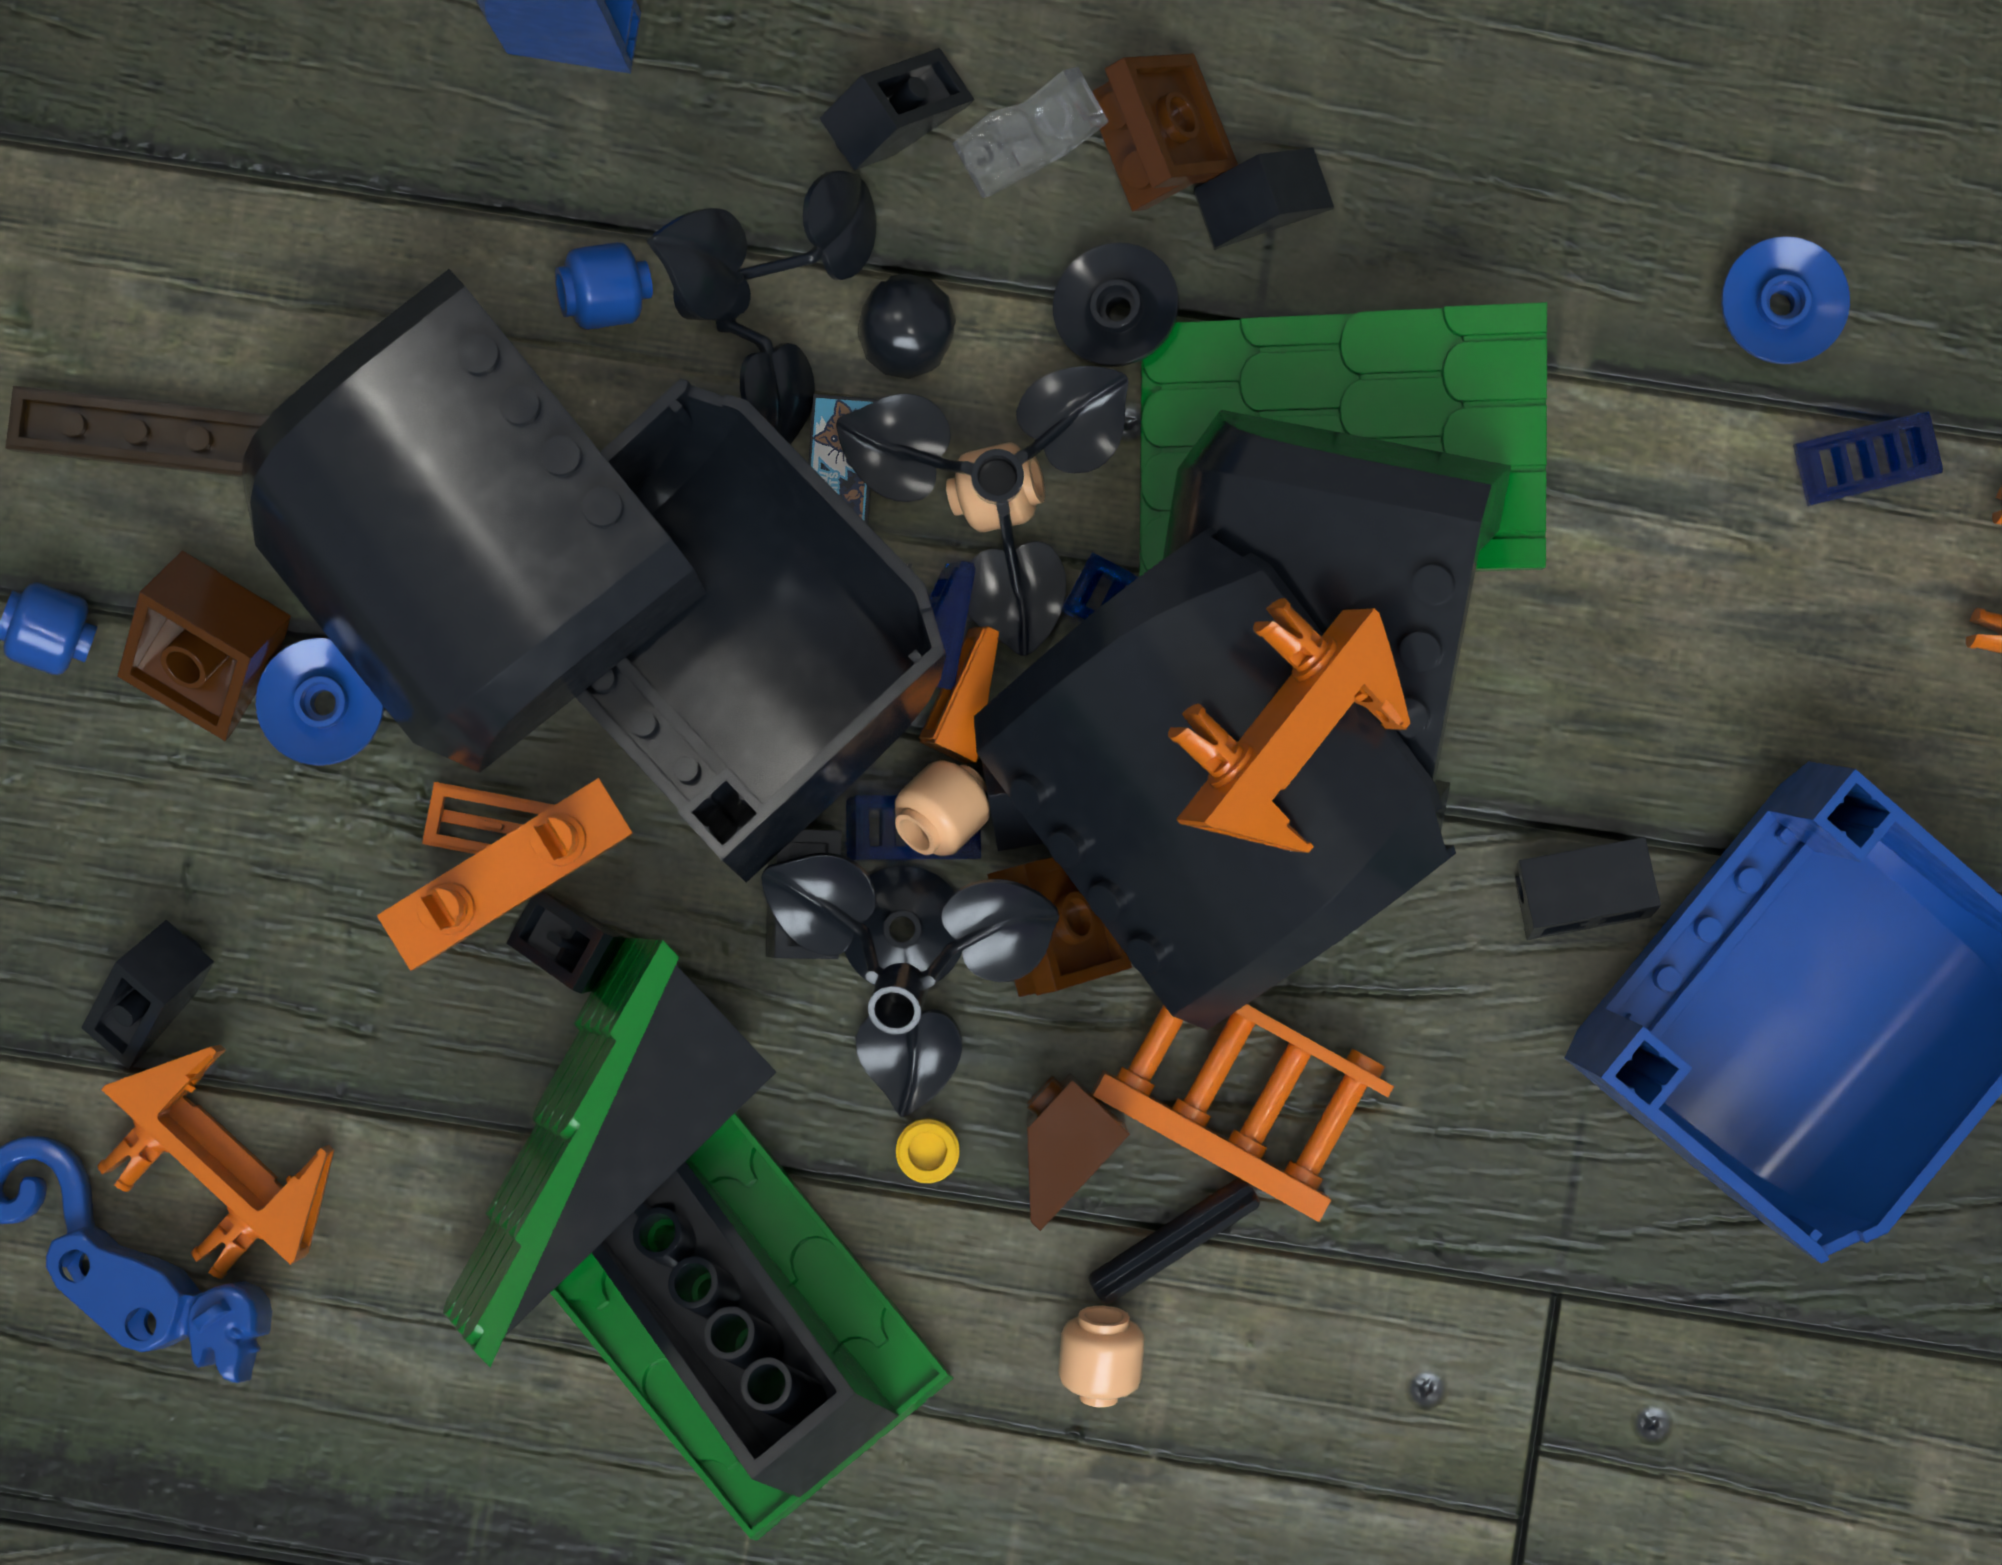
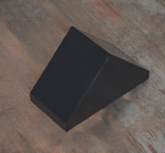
M1313 147L1258 154L1194 188V194L1214 250L1334 208Z
M542 890L530 899L506 944L571 990L584 994L593 990L624 935Z

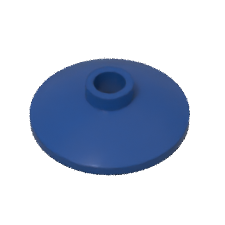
M1774 237L1753 245L1733 263L1722 287L1721 308L1727 329L1734 340L1746 352L1770 363L1796 364L1818 356L1828 349L1839 337L1849 315L1850 291L1842 268L1825 249L1802 238ZM1781 294L1789 300L1790 311L1787 315H1778L1773 312L1770 307L1772 295Z
M327 638L302 640L280 651L263 671L256 692V713L266 738L283 755L308 765H333L357 755L374 738L384 713V706L333 642ZM329 691L335 698V708L331 713L321 715L315 708V699L320 693Z

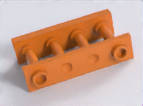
M1246 1004L1231 1014L1185 1099L1177 1098L1171 1108L1150 1096L1155 1087V1084L1150 1081L1183 1023V1020L1173 1017L1163 1005L1129 1068L1121 1067L1117 1076L1103 1070L1091 1091L1092 1095L1320 1222L1331 1199L1324 1192L1318 1190L1324 1180L1318 1175L1366 1088L1370 1087L1389 1097L1394 1086L1380 1079L1385 1066L1353 1048L1347 1058L1344 1059ZM1257 1024L1286 1040L1289 1044L1240 1132L1234 1129L1229 1139L1206 1127L1211 1118L1206 1112L1253 1027ZM1312 1055L1345 1073L1297 1162L1295 1163L1290 1160L1285 1170H1282L1262 1158L1267 1150V1147L1262 1144Z

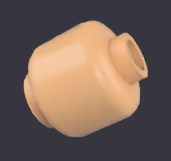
M1007 442L969 451L961 455L958 461L975 463L981 454L992 449H1003L1014 455L1022 449L1014 443ZM1035 456L1022 465L1024 480L1021 491L1012 501L1008 502L1012 526L1024 524L1031 520L1035 515L1037 504L1043 503L1045 499L1044 480ZM955 473L954 478L947 479V497L950 508L955 516L964 515L969 525L978 532L1000 529L997 506L989 504L978 497L973 489L971 476Z
M945 760L929 763L900 791L895 799V814L897 816L895 826L904 842L913 850L924 855L948 856L957 853L985 825L990 817V804L986 795L987 787L983 778L977 771L967 765H957Z
M1111 1306L1086 1307L1080 1310L1077 1317L1069 1320L1062 1330L1059 1377L1065 1388L1074 1394L1080 1395V1401L1086 1405L1093 1407L1113 1406L1118 1402V1398L1126 1397L1138 1389L1142 1379L1145 1339L1142 1330L1136 1323L1130 1320L1127 1312Z

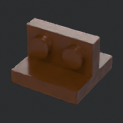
M1194 53L1123 57L1105 68L1109 81L1086 94L1132 212L1147 210L1192 184L1207 182L1238 165Z
M1053 857L987 874L988 879L1009 880L1031 887L1048 898L1057 907L1060 914L1045 956L1030 973L1014 980L1019 997L1032 994L1038 996L1059 991L1132 968L1127 954L1100 918L1092 911L1089 903Z

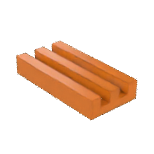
M434 782L422 844L476 854L491 844L439 834L441 822L509 834L523 825L444 809L446 797L538 815L554 806V804Z

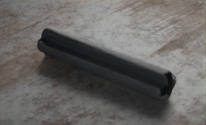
M1241 1178L1233 1180L1093 1271L1088 1277L1092 1289L1100 1301L1104 1304H1111L1256 1210L1260 1205L1257 1194L1248 1182Z

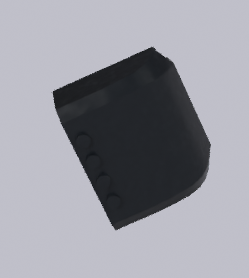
M450 269L346 348L276 408L253 435L244 454L242 481L255 546L409 739L422 748L451 759L478 773H481L706 594L694 568L672 539Z
M680 378L611 441L601 453L694 568L706 594L575 698L679 809L678 813L716 855L747 883L841 796L909 728L933 695L941 679L947 656L927 588L921 579L749 401L729 394L722 396L692 386L689 381Z
M1226 410L1219 411L1177 469L1163 559L1203 531L1212 527L1218 531L1216 540L1242 557L1252 552L1269 563L1323 634L1342 610L1375 608L1380 614L1386 631L1410 719V725L1406 730H1396V732L1437 786L1443 807L1435 814L1442 832L1451 783L1436 780L1478 555L1479 551L1499 531L1511 465Z
M1212 527L1203 531L1104 603L974 715L976 752L1010 797L1013 805L1022 813L1048 848L1054 860L1060 864L1089 903L1092 911L1100 918L1127 954L1132 965L1141 973L1173 1017L1206 1030L1224 1020L1341 941L1456 854L1454 845L1444 844L1435 814L1443 807L1435 782L1396 730L1385 729L1381 725L1382 722L1366 707L1355 702L1286 789L1280 790L1272 800L1290 820L1289 825L1307 842L1313 844L1314 847L1309 853L1267 846L1183 825L1176 820L1208 780L1209 773L1177 742H1173L1168 737L1170 727H1185L1195 733L1187 720L1182 716V713L1192 705L1199 703L1206 709V713L1236 742L1240 740L1292 674V665L1262 636H1258L1253 631L1255 622H1276L1266 610L1276 600L1281 598L1287 599L1291 603V607L1321 637L1323 635L1269 563L1252 552L1242 557L1216 540L1218 531Z

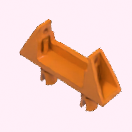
M1281 598L1266 608L1276 622H1255L1253 631L1258 636H1262L1292 665V674L1240 740L1236 742L1206 713V709L1199 703L1192 705L1182 713V716L1187 720L1195 733L1185 727H1170L1168 737L1173 742H1177L1209 773L1208 780L1176 820L1183 825L1267 846L1309 853L1314 847L1313 844L1307 842L1289 825L1290 820L1272 802L1278 792L1286 789L1354 702L1366 707L1382 722L1381 725L1385 729L1406 730L1410 725V719L1386 631L1380 614L1375 608L1342 610L1321 637L1291 607V603L1287 599Z
M597 778L376 916L406 965L412 971L626 840L633 832L600 778Z
M222 1045L205 1048L106 1084L101 1090L133 1119L135 1127L97 1165L101 1174L112 1172L131 1157L130 1162L114 1184L118 1189L129 1192L133 1188V1184L165 1151L176 1158L227 1206L229 1213L203 1242L191 1251V1254L197 1262L206 1258L224 1243L225 1248L208 1272L218 1279H223L226 1276L227 1271L257 1238L264 1240L290 1265L304 1258L309 1253L334 1155V1149L330 1145L321 1147L293 1177L289 1175L285 1179L287 1184L282 1186L277 1181L278 1177L201 1105H195L189 1100L186 1095L196 1089L195 1085L204 1076L205 1071L226 1051Z

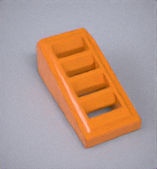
M989 626L968 629L919 736L921 739L920 743L960 762H977L978 754L976 752L974 715L988 704L999 631Z

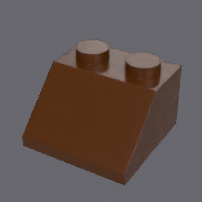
M182 550L140 591L117 677L226 741L255 697L259 680L266 666L280 652L291 615Z
M1071 1073L1061 1083L1053 1075L1050 1076L1026 1103L1028 1104L1027 1109L1032 1112L1027 1118L1030 1220L1039 1231L1047 1225L1130 1135L1126 1124L1099 1099L1094 1097Z

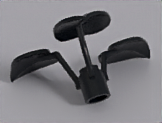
M834 170L824 173L812 183L804 199L802 214L804 231L814 247L804 254L741 268L747 253L745 232L733 214L720 208L699 209L681 215L663 226L647 240L648 245L660 259L674 287V304L678 313L687 320L716 321L718 332L733 333L758 347L760 352L749 354L741 365V399L749 401L790 445L807 421L813 404L815 383L810 363L797 345L781 343L773 348L769 337L737 323L736 318L744 313L750 304L751 291L746 280L814 264L821 258L827 274L834 280L851 278L862 270L874 248L876 213L869 189L860 178V174Z
M1096 366L1071 367L1041 377L1025 391L1016 411L1018 425L1024 433L1035 439V441L1023 450L1018 451L1015 455L1003 449L986 451L976 459L975 463L941 457L950 444V427L940 408L922 396L913 394L886 396L861 409L840 416L836 422V428L844 455L859 478L877 494L897 502L922 500L932 492L936 482V468L948 472L971 476L972 486L978 497L989 504L997 506L1004 550L988 549L980 552L971 560L962 577V599L973 621L979 627L989 626L999 631L998 640L1011 648L1015 653L1026 656L1036 650L1052 632L1062 611L1066 595V574L1059 556L1050 545L1040 541H1032L1018 548L1015 547L1008 502L1012 501L1021 491L1024 480L1022 465L1039 454L1043 449L1047 460L1054 468L1071 474L1088 473L1096 470L1114 455L1124 431L1128 377L1122 372Z
M814 853L771 864L766 867L761 875L763 891L771 911L787 934L805 949L820 955L836 956L847 950L852 942L854 933L859 937L868 969L865 977L867 981L875 986L868 1003L869 1015L861 1023L856 1035L857 1055L868 1076L884 1092L900 1117L913 1113L934 1098L950 1080L961 1058L963 1038L953 1017L942 1010H923L928 988L934 985L936 977L956 953L962 951L963 960L968 969L985 980L1010 982L1022 978L1038 966L1045 956L1052 933L1060 917L1057 907L1048 898L1029 886L1002 879H986L972 882L957 890L944 905L941 916L942 923L955 940L948 943L927 970L921 972L918 968L908 963H894L883 969L879 966L872 933L866 925L861 923L871 916L877 900L874 884L862 866L843 855Z

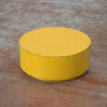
M922 1118L913 1121L902 1131L896 1144V1158L899 1167L909 1178L920 1183H935L945 1179L955 1169L960 1154L959 1140L954 1130L945 1122L935 1118Z

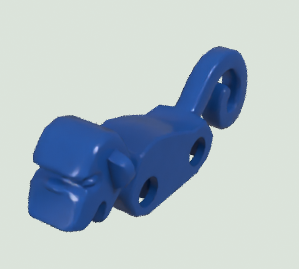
M27 1136L10 1141L0 1147V1224H14L28 1220L38 1212L46 1197V1181L38 1176L23 1178L19 1185L18 1194L14 1199L10 1200L5 1195L3 1187L6 1179L19 1164L32 1159L41 1161L53 1170L59 1181L67 1234L52 1240L46 1255V1268L58 1290L122 1347L138 1352H148L167 1348L189 1337L192 1360L198 1368L216 1363L218 1372L225 1380L240 1383L249 1381L252 1378L256 1355L261 1350L260 1345L257 1343V1338L268 1335L271 1331V1303L261 1287L247 1281L215 1286L202 1292L184 1269L158 1257L119 1245L105 1230L95 1226L92 1190L88 1173L80 1157L69 1146L59 1140L42 1136ZM85 1254L87 1255L90 1262V1269L88 1274H86L83 1269V1258ZM62 1267H67L74 1281L65 1276ZM150 1312L154 1315L156 1319V1329L154 1333H152L148 1327V1316Z

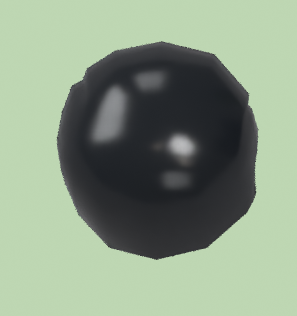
M908 273L893 275L887 281H881L871 291L865 301L858 323V337L866 359L883 374L911 379L933 371L940 365L954 336L956 318L950 298L931 279Z

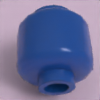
M622 242L570 250L566 255L564 266L556 267L555 269L556 291L561 312L564 317L572 316L577 325L582 329L590 330L636 322L642 310V300L650 299L653 295L652 278L647 262L645 260L636 262L632 251Z
M38 582L29 584L22 593L12 590L0 620V640L4 641V654L11 661L51 675L63 674L68 669L72 658L85 662L98 628L86 623L89 612L87 602L79 596Z

